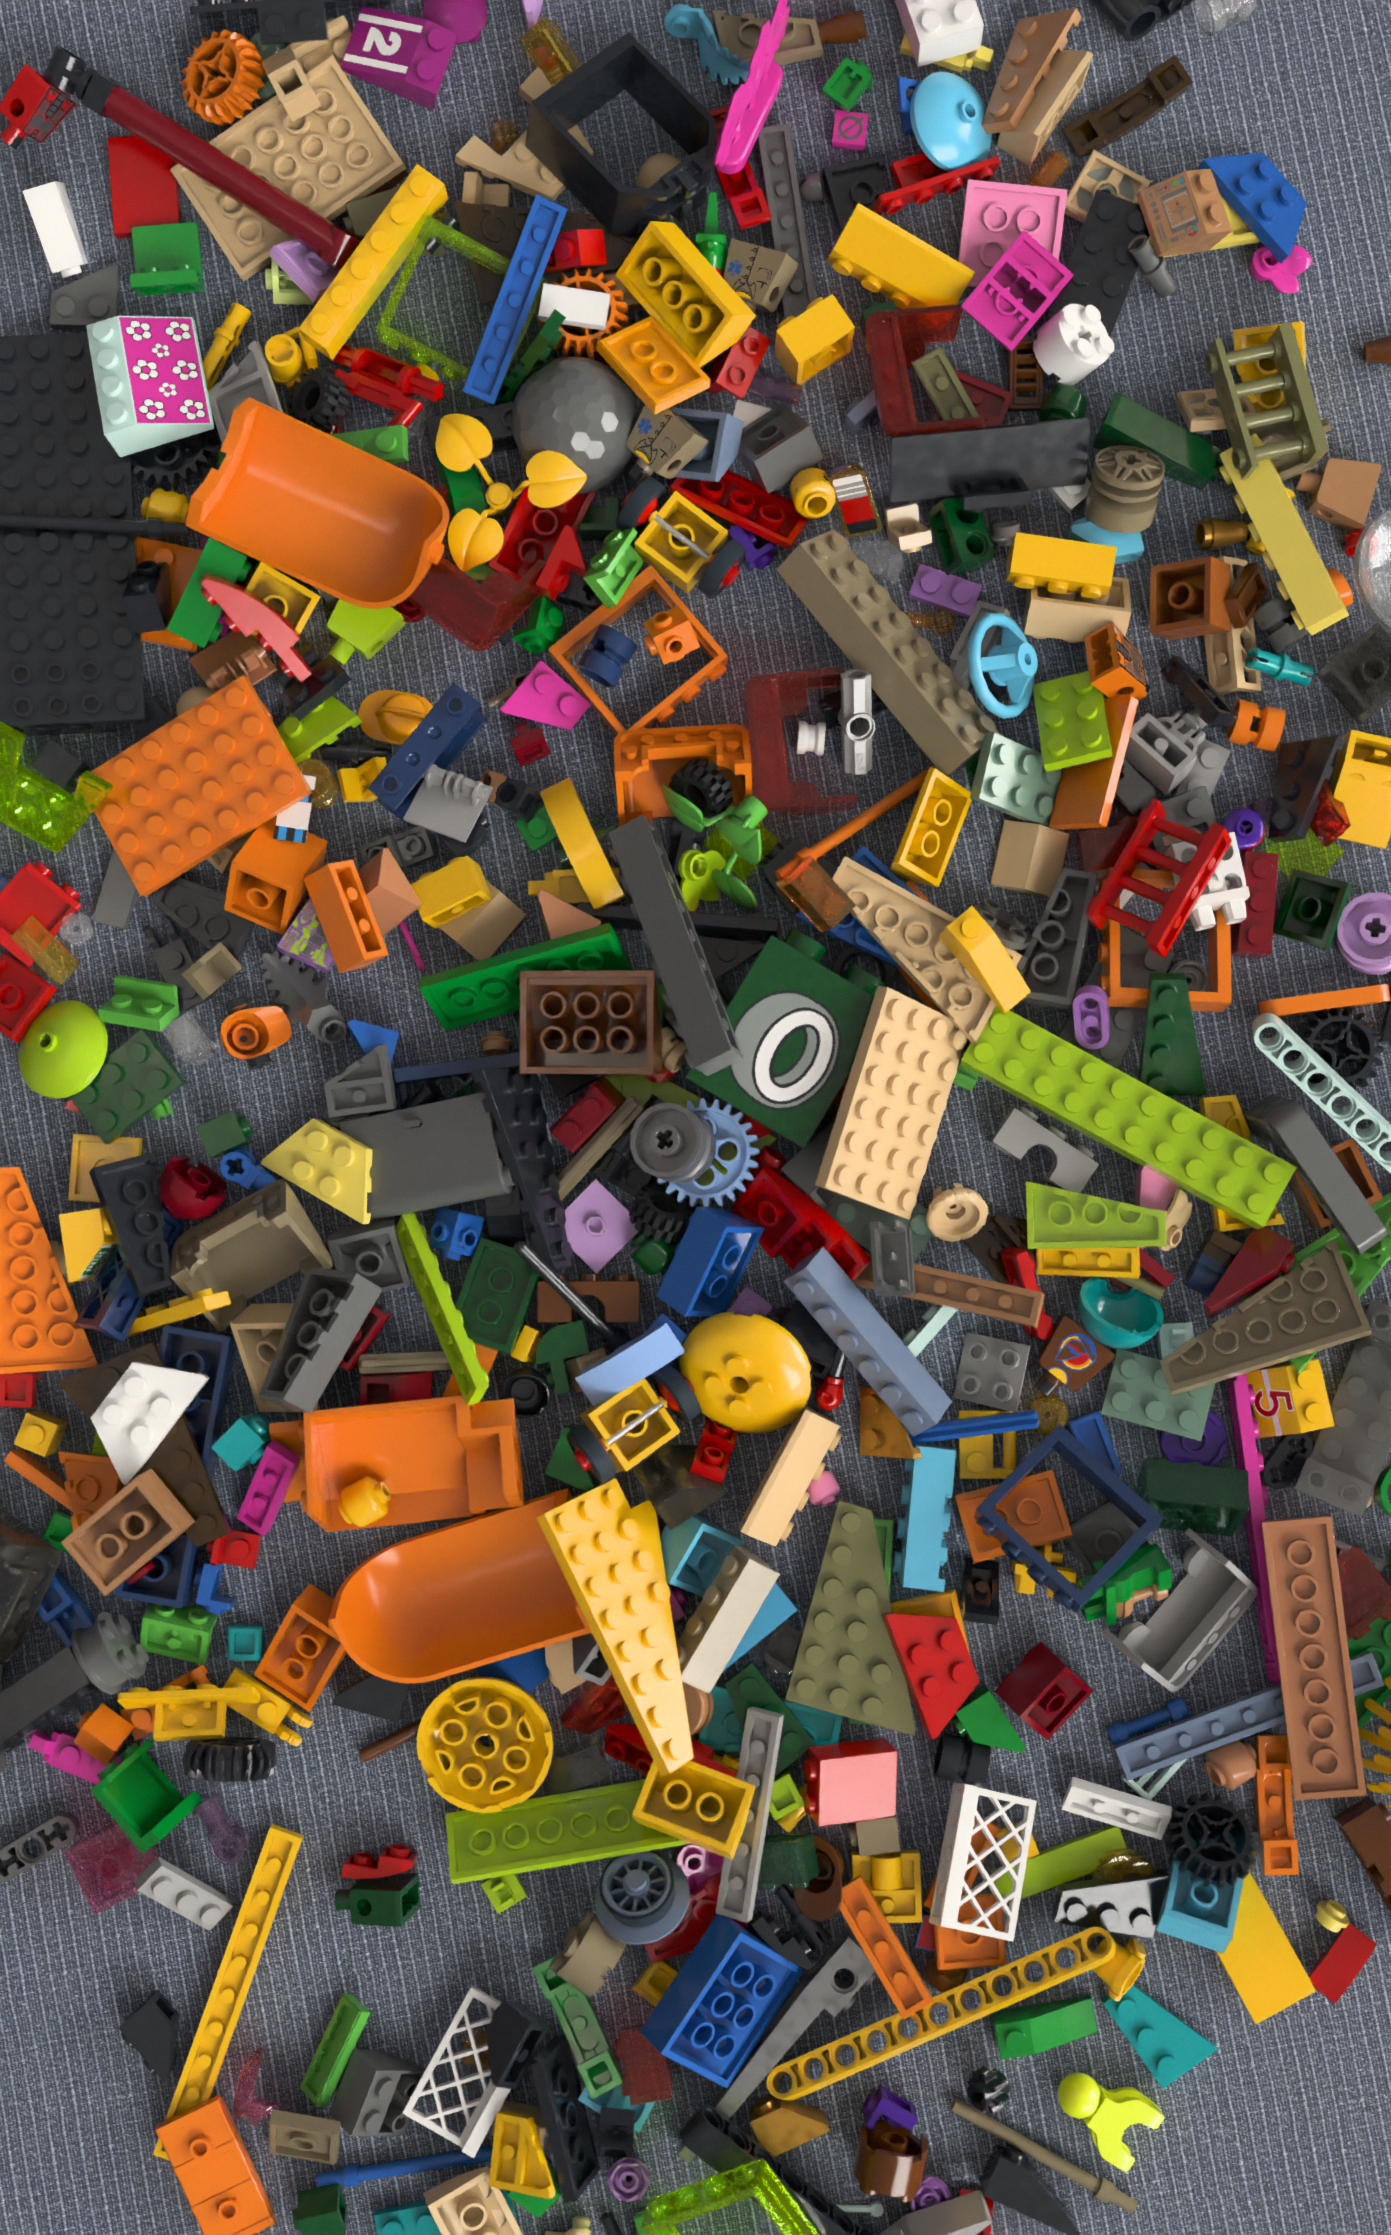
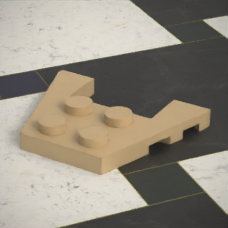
M537 67L519 86L518 94L531 104V101L550 89L552 85L543 71ZM576 124L568 132L593 156V149ZM527 130L503 156L498 155L476 135L455 155V162L465 168H467V165L482 171V175L491 179L495 177L511 183L512 188L534 197L537 194L553 202L566 188L525 146Z

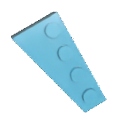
M921 1443L912 1444L914 1448L919 1447L921 1458L904 1460V1470L909 1471L908 1484H902L900 1504L905 1505L904 1518H898L896 1538H901L900 1552H894L892 1572H898L897 1578L903 1587L944 1592L945 1579H940L939 1568L947 1562L948 1548L946 1539H943V1534L948 1532L950 1527L951 1508L950 1505H947V1499L952 1498L956 1450L953 1447Z

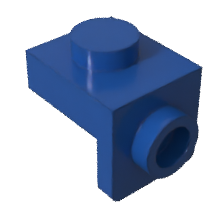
M210 1559L204 1563L203 1567L199 1566L197 1569L194 1586L199 1588L195 1604L204 1605V1610L207 1612L223 1614L225 1610H230L235 1606L236 1598L217 1594L224 1563H219L218 1565L210 1564Z

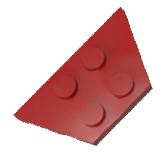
M885 1612L881 1616L927 1738L935 1739L980 1682L957 1619L951 1616H926Z

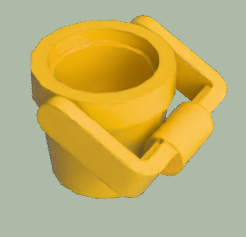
M299 327L271 337L265 345V359L272 380L277 384L286 386L288 391L296 389L293 384L295 380L301 381L300 374H307V369L313 368L315 370V367H318L316 350L304 340ZM300 337L301 347L294 341V339Z
M1133 1937L1128 1940L1125 1947L1115 1942L1116 1952L1114 1957L1107 1963L1092 1969L1106 1983L1109 1996L1118 2002L1134 1984L1145 1964L1146 1950L1144 1944ZM1106 1938L1099 1944L1093 1954H1102L1106 1950L1108 1944Z

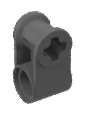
M1124 759L1113 803L1124 816L1133 820L1141 813L1139 808L1149 805L1152 799L1158 795L1152 785L1141 777L1128 761Z

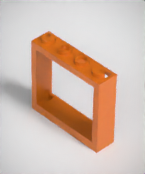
M652 565L632 580L616 606L606 608L602 604L548 649L550 658L591 704L592 708L615 735L627 730L568 659L590 642L600 624L611 625L652 590L669 610L678 605L690 620L700 647L712 661L628 730L649 729L657 722L660 724L665 723L675 714L674 708L683 700L686 703L692 701L701 692L699 688L709 679L711 682L716 681L727 670L725 666L728 664V655Z
M1110 867L1104 877L1099 879L1097 895L1113 867ZM1135 869L1131 877L1157 888H1176L1173 874L1167 870ZM1120 896L1114 905L1120 908ZM1222 909L1213 911L1216 924L1208 929L1209 992L1188 991L1192 1011L1223 1012L1232 1003L1230 925L1225 923ZM1107 918L1100 929L1102 931V942L1098 945L1097 959L1099 963H1102V975H1099L1097 987L1106 992L1109 1006L1146 1008L1148 989L1120 987V923Z

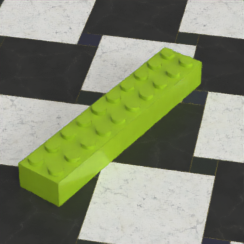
M997 1005L994 1007L977 1041L974 1044L970 1043L960 1061L961 1066L973 1071L986 1081L1142 1167L1145 1166L1180 1188L1257 1230L1265 1226L1297 1168L1009 1010L1004 1014Z

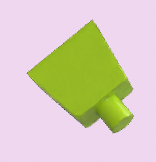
M339 599L326 626L330 634L338 639L328 652V655L331 654L343 666L354 651L369 660L406 622L403 621L402 614L391 606L379 609L364 608Z

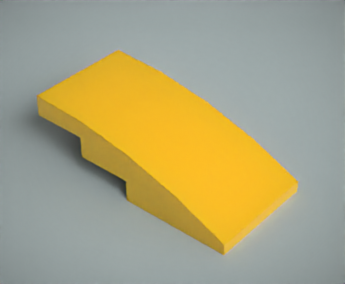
M1249 1871L1247 1877L1243 1879L1233 1937L1224 1953L1215 1952L1254 2023L1258 2024L1316 1992Z

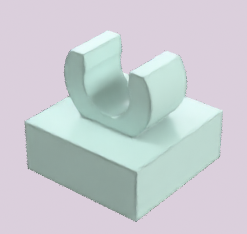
M1192 1322L1165 1323L1157 1331L1159 1358L1166 1357L1191 1338H1194Z

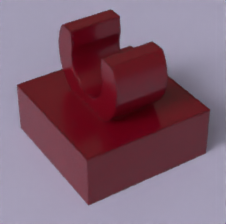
M526 721L514 726L517 737L509 741L520 767L551 754L540 727L530 731Z

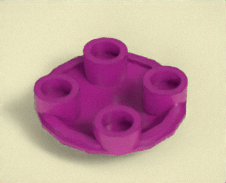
M425 0L422 10L423 19L458 33L456 44L475 43L478 41L488 15L485 0Z

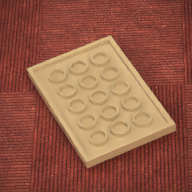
M333 55L306 73L322 106L292 121L278 95H275L208 142L329 221L347 210V203L365 198L406 169L399 155ZM177 164L170 169L243 282L272 262V258L269 256L272 246L294 239L183 166Z
M877 987L815 1183L816 1186L910 1220L921 1182L927 1169L931 1150L937 1137L941 1118L947 1105L952 1083L957 1073L962 1051L967 1041V1037L955 1026L949 1017L888 987Z

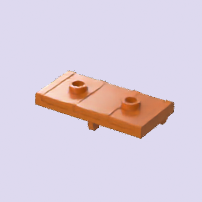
M220 2094L156 2125L155 2131L163 2144L173 2166L172 2169L176 2177H178L189 2201L192 2213L196 2217L204 2235H254L275 2224L276 2217L273 2212V2206L228 2107Z

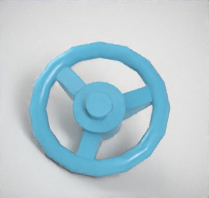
M1000 612L987 613L974 624L968 639L967 663L970 680L978 699L989 712L1003 719L1015 718L1030 703L1038 666L1037 655L1015 620ZM991 626H999L1002 628V646L992 647L987 657H981V643L986 630ZM983 672H989L991 679L996 685H1007L1012 705H1004L996 700L989 691Z

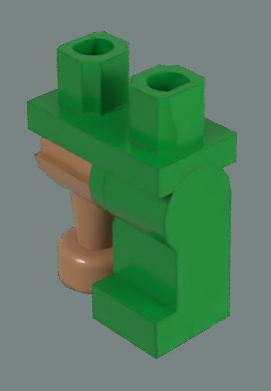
M1155 1543L1138 1549L1080 1609L1086 1622L1102 1617L1105 1624L1109 1626L1116 1623V1618L1128 1617L1133 1610L1134 1603L1150 1596L1155 1601L1168 1598V1588H1171V1567L1158 1544ZM1102 1560L1093 1563V1574L1078 1578L1079 1591L1105 1565Z

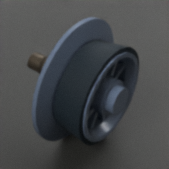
M652 1850L614 1857L604 1868L596 1889L595 1910L597 1917L608 1934L624 1943L648 1944L658 1941L670 1934L684 1918L690 1899L689 1884L679 1865L677 1866L676 1862L657 1851Z

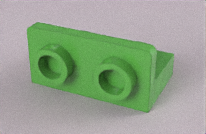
M117 975L114 978L115 996L98 1009L99 1019L102 1022L161 1032L179 1016L177 986L170 983Z
M150 1603L142 1619L139 1644L149 1653L205 1665L209 1656L212 1629L217 1621L218 1614L207 1612L202 1607L185 1605L182 1608Z

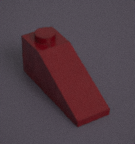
M1266 1227L1258 1230L1254 1228L1204 1304L1205 1316L1210 1319L1214 1318L1262 1290L1279 1278L1282 1272L1287 1274L1296 1260V1256H1294V1243Z

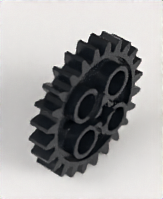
M214 418L215 429L178 440L181 445L190 449L189 452H185L172 441L130 454L132 475L138 482L143 479L148 487H152L156 481V484L161 489H165L167 481L170 482L174 489H178L179 480L181 479L187 485H191L190 475L192 474L201 479L202 474L199 468L203 466L211 469L212 466L207 460L208 457H218L219 455L212 446L222 444L221 439L216 435L218 430ZM176 454L171 461L165 462L169 455Z

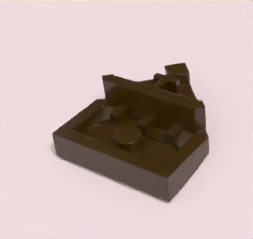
M1001 1215L987 1216L985 1225L982 1226L977 1234L962 1240L995 1282L1009 1285L1001 1257L1002 1250L1009 1247L1027 1250L1035 1261V1256H1033L1034 1249H1028L1027 1219L1002 1217Z

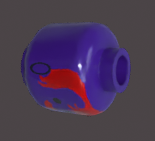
M1249 808L1232 810L1219 823V825L1226 827L1228 833L1235 832L1240 854L1254 849L1261 843L1264 837L1265 825L1263 819L1257 812Z

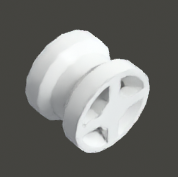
M799 720L797 754H804L809 751L823 756L826 722L810 725L806 721Z

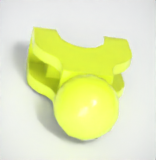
M1081 2072L1068 2074L1061 2080L1057 2090L1061 2109L1071 2117L1083 2119L1086 2126L1090 2128V2135L1101 2157L1125 2172L1129 2171L1135 2159L1131 2156L1127 2145L1121 2141L1124 2131L1130 2125L1138 2123L1149 2126L1152 2129H1157L1165 2118L1158 2106L1133 2087H1119L1114 2090H1107L1097 2084L1091 2076Z

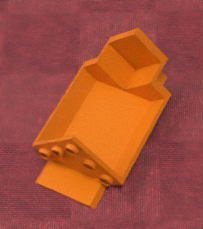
M463 1396L316 1410L312 1411L311 1414L303 1413L304 1420L269 1423L271 1442L276 1440L300 1456V1464L283 1502L301 1501L303 1512H307V1515L326 1532L472 1518L487 1514L489 1509L524 1506L522 1479L525 1478L524 1467L521 1466V1445L518 1427H516L514 1398L481 1401L466 1405ZM368 1476L374 1478L379 1483L384 1482L391 1493V1500L388 1501V1513L365 1527H358L353 1523L348 1524L338 1508L341 1492L346 1486Z

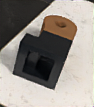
M485 769L479 780L483 784L493 787L487 803L514 815L526 823H529L542 800V797L529 785L489 769Z

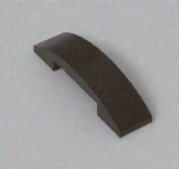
M1176 55L1148 72L1145 80L1095 113L1087 112L1064 127L1062 133L1078 158L1081 159L1090 155L1093 150L1099 151L1144 124L1184 93L1193 84V81Z

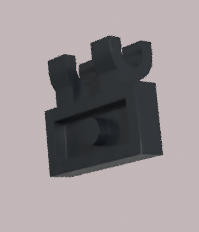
M308 642L297 651L311 668V675L302 682L296 681L293 677H288L280 665L276 667L277 671L273 673L286 689L279 695L280 699L298 721H301L351 680L331 654L322 660Z

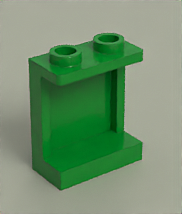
M150 1739L140 1747L134 1742L119 1755L123 1762L118 1766L114 1761L111 1762L97 1775L101 1781L90 1790L142 1854L163 1839L203 1801L195 1790L183 1798L146 1753V1750L153 1745Z

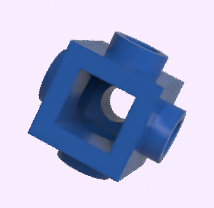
M438 1207L435 1222L431 1229L429 1246L441 1249L440 1256L460 1261L461 1254L474 1257L480 1240L484 1218Z

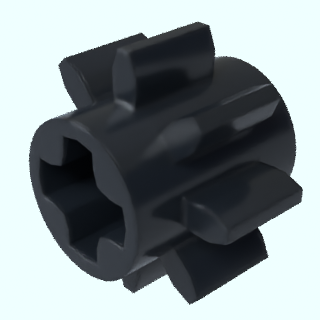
M986 2066L972 2073L973 2078L967 2081L969 2084L967 2095L971 2104L980 2111L988 2108L991 2114L1003 2109L1004 2103L1010 2100L1008 2096L1010 2087L1005 2075L995 2068L988 2071Z

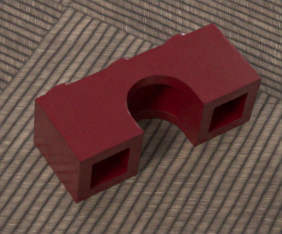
M1244 851L1240 854L1250 897L1245 901L1247 918L1240 923L1230 924L1231 956L1261 959L1272 954L1279 854Z

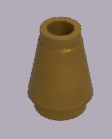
M1206 517L1204 520H1199L1195 528L1197 546L1199 548L1204 547L1207 551L1245 542L1248 536L1246 522L1215 517Z

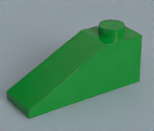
M1091 1995L1002 2009L991 2013L995 2044L1001 2060L1035 2055L1097 2032Z

